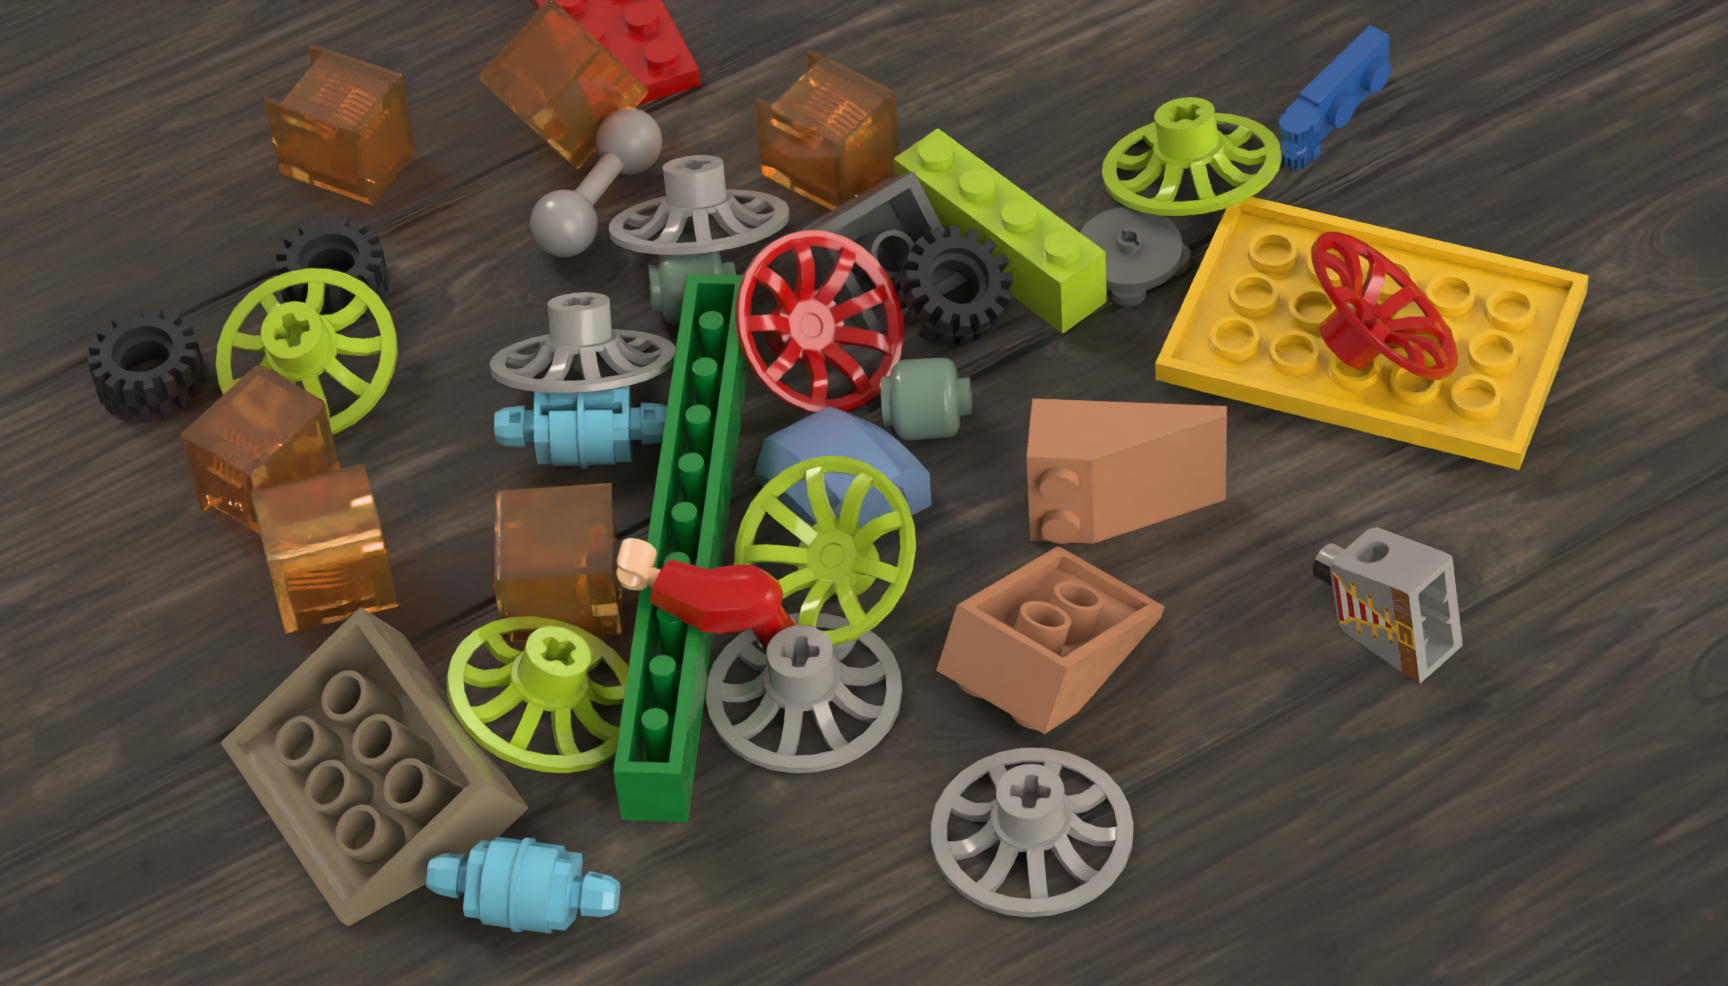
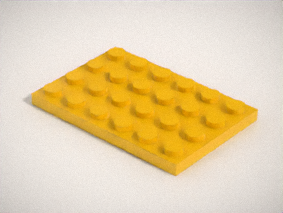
M1250 197L1243 202L1226 208L1155 363V380L1519 470L1585 299L1589 276ZM1325 232H1340L1365 242L1397 265L1421 289L1440 313L1456 344L1458 364L1447 378L1441 380L1423 378L1398 366L1383 354L1378 355L1364 370H1357L1345 364L1329 349L1321 337L1319 326L1336 307L1324 291L1311 260V247L1320 235ZM1333 248L1326 251L1336 255L1345 262L1341 254ZM1358 255L1363 275V286L1367 277L1369 263L1364 257ZM1325 267L1333 286H1342L1338 274L1332 269ZM1385 274L1383 287L1376 301L1379 305L1402 289L1387 274ZM1411 302L1391 319L1426 316L1415 302ZM1414 333L1426 338L1433 339L1440 346V343L1435 336L1429 333ZM1404 348L1393 349L1398 354L1408 359V355ZM1421 350L1424 354L1425 366H1435L1436 363L1433 357L1426 351Z

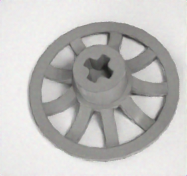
M710 155L686 156L671 160L663 165L666 196L636 204L616 215L609 223V235L616 245L640 253L685 255L716 252L754 243L775 234L788 223L790 212L787 203L779 197L751 190L726 189L724 165L721 158ZM737 199H749L752 201L740 204ZM768 206H771L774 210L768 214H756ZM658 207L656 212L650 216H643L639 214L641 212ZM708 214H712L720 227L730 237L712 240ZM692 216L696 242L676 243L684 229L687 218ZM738 220L759 227L754 229L746 228ZM626 223L630 226L639 227L641 229L627 230L624 229V225ZM666 225L658 239L647 241Z
M590 292L571 293L548 301L550 334L530 338L500 350L490 361V371L492 377L499 383L526 391L577 393L608 390L629 386L661 375L674 365L676 347L671 341L658 335L633 330L612 329L610 299L608 296ZM623 339H630L633 341L626 343ZM651 345L659 349L653 353H642ZM537 346L539 348L538 351L531 355L518 354V352ZM596 352L619 375L602 378ZM579 354L584 380L563 381L570 369L574 355ZM553 360L552 365L544 378L533 379L534 376H536L538 373L544 370ZM628 360H630V361H632V362H635V363H637V364H639V365H647V366L637 367V366H634L633 364H631ZM507 363V364L512 365V366H514V367H523V368H518V369L506 368V365H505V364Z
M800 613L788 614L794 619L797 626H792L778 632L769 642L767 654H763L752 645L753 642L757 641V638L750 629L740 633L725 646L714 661L707 679L705 698L709 719L718 737L731 751L743 759L774 771L787 773L820 772L840 767L860 758L874 748L890 731L899 714L903 696L901 671L894 654L884 641L872 631H868L852 641L832 646L829 637L821 630L811 626H798ZM819 613L816 627L835 630L849 625L850 622L847 618ZM858 640L871 650L879 662L869 667L855 668L848 667L839 661L848 655ZM737 656L754 670L762 672L756 679L743 684L723 682L729 667ZM886 679L887 690L883 706H875L864 702L853 695L844 684L868 686ZM764 695L759 707L748 719L740 724L731 725L724 712L722 701L746 702ZM833 701L839 708L856 719L872 724L863 734L848 743L838 729L828 702ZM781 707L785 708L782 738L777 753L758 747L749 741L750 738L760 733ZM811 710L816 725L830 751L814 755H796L802 728L803 712Z
M1019 748L998 752L978 760L961 771L946 786L935 805L931 820V847L937 866L948 883L968 900L985 909L1004 915L1020 917L1052 916L1077 909L1096 899L1115 882L1125 868L1132 850L1134 824L1130 805L1121 788L1105 771L1092 762L1069 752L1049 748ZM1019 763H1044V766L1038 764H1023L1016 766L1008 771H1006L1004 767ZM1062 766L1080 773L1092 781L1094 785L1081 794L1065 795L1064 785L1060 778ZM985 774H988L996 789V799L990 803H974L960 796L971 783ZM1107 798L1114 810L1117 826L1110 828L1096 827L1083 822L1075 814L1089 811ZM950 813L972 822H987L979 832L967 839L947 841V824ZM1067 834L1093 846H1114L1109 859L1099 872L1092 869L1082 860L1074 850ZM1000 840L996 857L986 874L978 882H974L964 873L955 861L974 857ZM1051 849L1066 871L1082 885L1069 892L1048 897L1044 851ZM1019 851L1026 852L1031 899L1009 897L995 892L1004 882Z

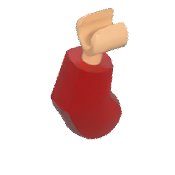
M633 538L625 539L621 544L617 557L618 568L616 571L621 585L629 590H643L648 585L651 586V604L701 632L728 633L750 629L757 638L761 648L766 650L769 642L778 632L792 626H797L794 619L787 614L781 605L783 590L780 582L766 571L754 565L737 564L709 570L669 559L662 569H657L653 567L657 552L651 544Z

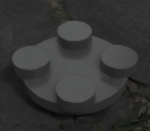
M1121 207L1096 215L1080 230L1082 235L1106 252V289L1110 290L1112 301L1120 306L1132 307L1140 304L1146 297V290L1165 283L1172 276L1183 274L1189 269L1191 264L1190 249L1182 243V237L1177 227L1165 216L1142 213L1128 207Z

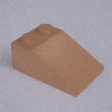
M1032 398L1026 456L1030 541H1045L1057 544H1094L1226 500L1227 406Z
M1057 546L957 605L936 671L958 683V686L967 694L984 698L1011 714L1018 724L1046 734L1081 710L1162 617L1165 606Z

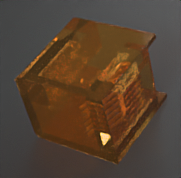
M553 0L545 2L477 76L515 114L577 169L596 151V134L602 121L616 110L635 108L648 93L647 87Z
M311 44L308 50L312 66L282 102L266 97L264 100L280 174L372 206L415 152V141L402 74Z
M809 49L806 52L807 72L773 105L759 98L754 102L762 176L832 211L881 181L892 178L895 175L894 158L900 154L896 93L894 90Z
M261 365L252 368L180 434L199 508L205 511L210 506H213L262 536L264 547L268 550L342 481L325 402Z
M365 464L250 491L285 634L348 619L360 607L369 613L398 606L383 534Z
M611 483L496 492L494 591L500 620L510 617L535 616L556 619L575 625L595 636L622 634L621 583L618 581L616 574L618 568L617 557L621 543L617 537ZM535 630L509 632L503 634V638L509 642L527 641L528 637Z

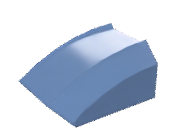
M830 406L766 437L754 472L758 482L764 487L780 472L801 461L820 456H845L863 461L883 472L899 488L909 505L911 515L932 506L929 471L908 449L888 432L872 422ZM825 473L826 494L833 512L837 518H840L845 493L856 476L845 473ZM806 479L792 485L778 497L787 508L812 527L817 523L807 494ZM874 485L869 489L862 501L859 512L860 528L874 518L894 512L885 496Z

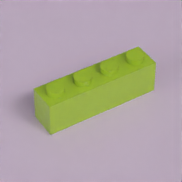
M937 128L894 158L895 177L914 171L945 231L949 225L959 226V237L964 238L969 228L979 231L975 242L983 246L988 238H990L997 244L991 255L995 258L1004 253L1009 261L1002 273L1012 272L1013 283L1008 289L1013 291L1011 296L1060 333H1065L1107 302L1106 252L943 131Z

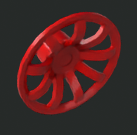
M804 230L790 233L764 247L753 258L742 276L735 306L737 337L744 358L752 372L770 393L787 405L804 412L816 413L828 406L847 412L866 404L881 392V377L891 376L893 366L900 360L904 341L903 315L898 295L889 276L879 262L862 246L845 236L828 231ZM809 246L824 247L838 252L833 269L817 290H814L815 263ZM790 249L797 263V283L794 292H792L782 277L766 267L777 256ZM855 262L868 275L876 288L836 305L833 299L848 278ZM756 282L769 289L778 302V307L773 309L769 315L750 316L751 297ZM883 302L887 320V336L875 331L844 327V319ZM752 332H765L767 345L777 357L768 367H766L757 351ZM841 345L867 347L884 354L877 371L869 380L861 366L848 353L840 349ZM823 361L837 367L849 379L855 392L841 398L826 399L828 376ZM803 363L808 369L810 377L808 397L791 390L779 381L794 364Z
M1325 232L1314 241L1311 247L1312 264L1324 291L1336 307L1320 324L1319 331L1326 345L1341 361L1354 369L1364 370L1378 355L1383 354L1407 371L1433 380L1447 378L1455 370L1458 364V353L1449 328L1428 297L1397 265L1373 247L1351 235L1340 232ZM1333 248L1341 254L1345 262L1336 255L1326 251ZM1358 255L1364 257L1369 263L1367 277L1363 286V275ZM1325 267L1332 269L1338 274L1342 286H1333ZM1385 274H1387L1402 289L1379 305L1376 301L1383 287ZM1411 302H1415L1426 316L1391 319ZM1414 333H1429L1438 339L1440 346L1433 339ZM1404 348L1408 355V359L1401 356L1393 349ZM1421 350L1426 351L1433 357L1436 363L1435 366H1425L1424 354Z

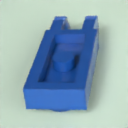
M1369 25L1299 93V97L1285 110V114H1281V118H1278V134H1280V138L1284 139L1281 140L1280 150L1281 164L1285 168L1289 167L1291 170L1293 168L1299 170L1301 167L1305 168L1306 165H1310V161H1314L1321 154L1320 141L1335 127L1342 128L1352 117L1355 108L1370 93L1376 94L1385 86L1391 73L1389 34Z

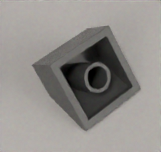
M913 171L881 181L797 232L820 230L845 236L862 246L879 262L894 286V280L899 274L897 271L915 242L921 236L925 239L930 230L939 227L942 235L945 230ZM809 246L815 263V287L818 289L833 269L838 252L824 247ZM854 262L848 278L833 301L836 305H839L876 287L868 275ZM939 269L932 275V283L942 296L967 281L963 275L950 269ZM883 302L848 317L859 329L882 333L887 329ZM908 307L901 309L903 317L909 310Z

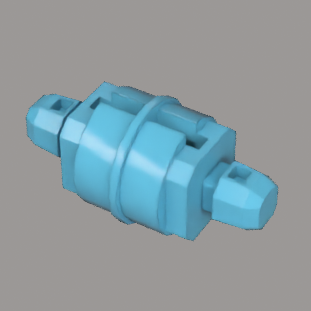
M630 386L577 393H544L534 391V410H526L525 405L505 407L495 412L494 435L496 442L504 446L526 447L527 442H534L537 464L580 466L581 469H587L589 465H616L617 462H632V440H642V445L662 443L667 406L657 403H641V408H632Z
M495 837V840L492 841L481 840L471 849L468 861L466 854H440L429 860L426 878L427 888L436 894L458 899L462 893H465L463 904L465 917L478 918L482 924L511 928L512 932L518 933L523 930L551 933V930L554 929L565 931L576 919L578 909H580L581 916L604 917L613 914L618 909L621 887L620 882L608 875L589 871L585 877H581L582 853L568 852L562 845L536 842L535 838L518 840Z

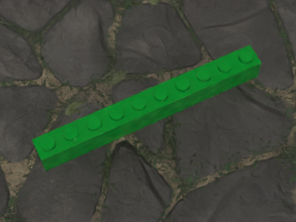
M687 274L647 540V543L656 549L657 555L653 567L657 569H662L669 559L709 570L722 567L749 368L737 337L735 322L736 296L743 275ZM752 302L750 306V316L753 315ZM648 585L645 589L640 590L613 770L621 820L688 822L713 633L701 632L651 604L650 595L652 587Z

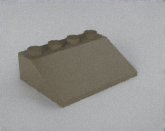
M361 607L221 742L340 922L347 926L425 885L428 863L433 857L443 853L466 854L468 861L471 849L481 840H495V837H499L529 808L487 749L480 746L464 730L452 711L446 692L404 634Z

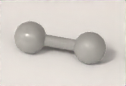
M623 108L609 114L600 124L596 134V148L600 160L576 190L563 189L552 191L536 203L530 217V229L535 242L543 251L555 257L563 258L573 257L585 251L594 241L598 229V218L593 206L619 173L624 175L639 174L654 165L662 151L663 139L659 125L648 113L635 108Z

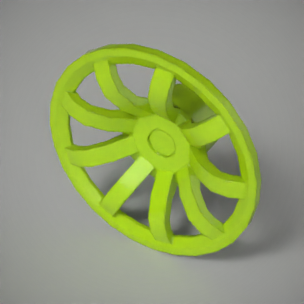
M1178 98L1163 104L1156 110L1154 115L1155 122L1131 132L1108 152L1103 161L1102 178L1107 192L1113 199L1133 210L1160 216L1204 214L1243 202L1266 187L1280 168L1282 161L1280 143L1272 131L1254 120L1233 114L1215 113L1212 103L1202 98ZM1216 123L1236 126L1238 128L1229 135H1223L1217 130ZM1253 134L1264 145V147L1252 151L1238 148V146L1247 142ZM1141 139L1151 147L1150 151L1140 156L1124 154ZM1229 159L1245 165L1264 164L1257 174L1249 175L1240 171ZM1209 163L1218 175L1237 188L1216 196L1212 190L1205 164ZM1117 167L1133 171L1146 167L1133 179L1127 181L1118 179ZM1165 168L1164 180L1159 193L1154 198L1148 199L1135 194L1145 190L1152 184ZM1184 168H1189L1199 200L1173 202L1181 183Z
M306 268L286 272L265 281L249 292L232 311L223 327L217 345L216 370L218 383L230 407L242 421L256 431L273 438L291 441L320 439L339 433L357 423L373 409L383 396L395 370L398 354L397 333L392 317L384 303L364 282L349 274L330 269ZM308 283L305 303L292 301L280 305L273 293L287 287ZM325 284L341 287L356 295L340 311L330 315H320L324 302ZM261 303L268 313L261 327V335L253 336L238 332L248 314ZM369 307L376 318L381 335L366 339L349 338L337 334L336 331L354 323ZM232 348L251 353H265L260 365L250 374L233 380L231 368ZM337 353L355 356H369L381 353L379 366L371 384L360 379L344 367L335 358ZM323 372L359 397L346 410L333 417L330 416L325 394L318 377ZM277 373V389L268 412L262 416L247 404L242 395L260 388ZM296 381H302L312 408L314 423H282L290 407Z
M820 456L801 461L783 470L769 481L754 498L740 524L735 543L734 565L771 562L797 566L798 571L778 581L783 590L782 599L796 591L812 588L801 607L798 626L803 625L816 628L818 614L824 602L836 594L850 624L835 630L822 632L829 637L832 646H837L857 639L876 627L895 607L905 591L913 570L916 552L915 525L909 505L899 488L883 472L857 459L845 456ZM825 473H845L856 476L845 493L840 518L836 517L830 506L825 490ZM806 479L807 494L817 521L813 527L798 517L778 499L788 488ZM874 485L885 496L894 512L874 518L860 528L859 512L862 501L869 489ZM766 512L801 540L799 547L769 544L753 545L757 528ZM899 529L900 553L898 565L895 567L879 560V554L873 542L883 534ZM876 578L891 583L881 600L865 614L857 599V595L866 591Z
M536 616L510 617L490 622L474 630L460 643L451 658L446 677L447 697L454 715L464 730L480 746L497 757L520 767L541 772H578L605 764L616 756L620 727L605 722L592 708L590 700L602 705L623 704L629 667L614 649L597 636L578 626L556 619ZM535 630L528 637L522 652L509 647L501 637V634ZM484 643L488 651L499 662L507 665L500 669L482 670L469 665L467 662L474 651ZM603 659L614 671L621 686L603 687L592 682L587 673ZM464 682L480 688L502 687L510 684L499 696L480 706H470L464 691ZM521 701L528 703L510 743L494 734L484 725V723L494 721L509 712ZM571 709H573L576 717L592 735L605 741L602 745L583 753L577 749L571 728ZM544 710L551 711L555 744L560 755H545L526 750Z

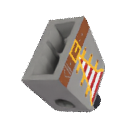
M1376 527L1365 531L1346 549L1330 543L1323 547L1316 556L1313 564V575L1318 580L1333 587L1337 622L1342 631L1412 680L1421 684L1463 646L1453 558L1451 555Z

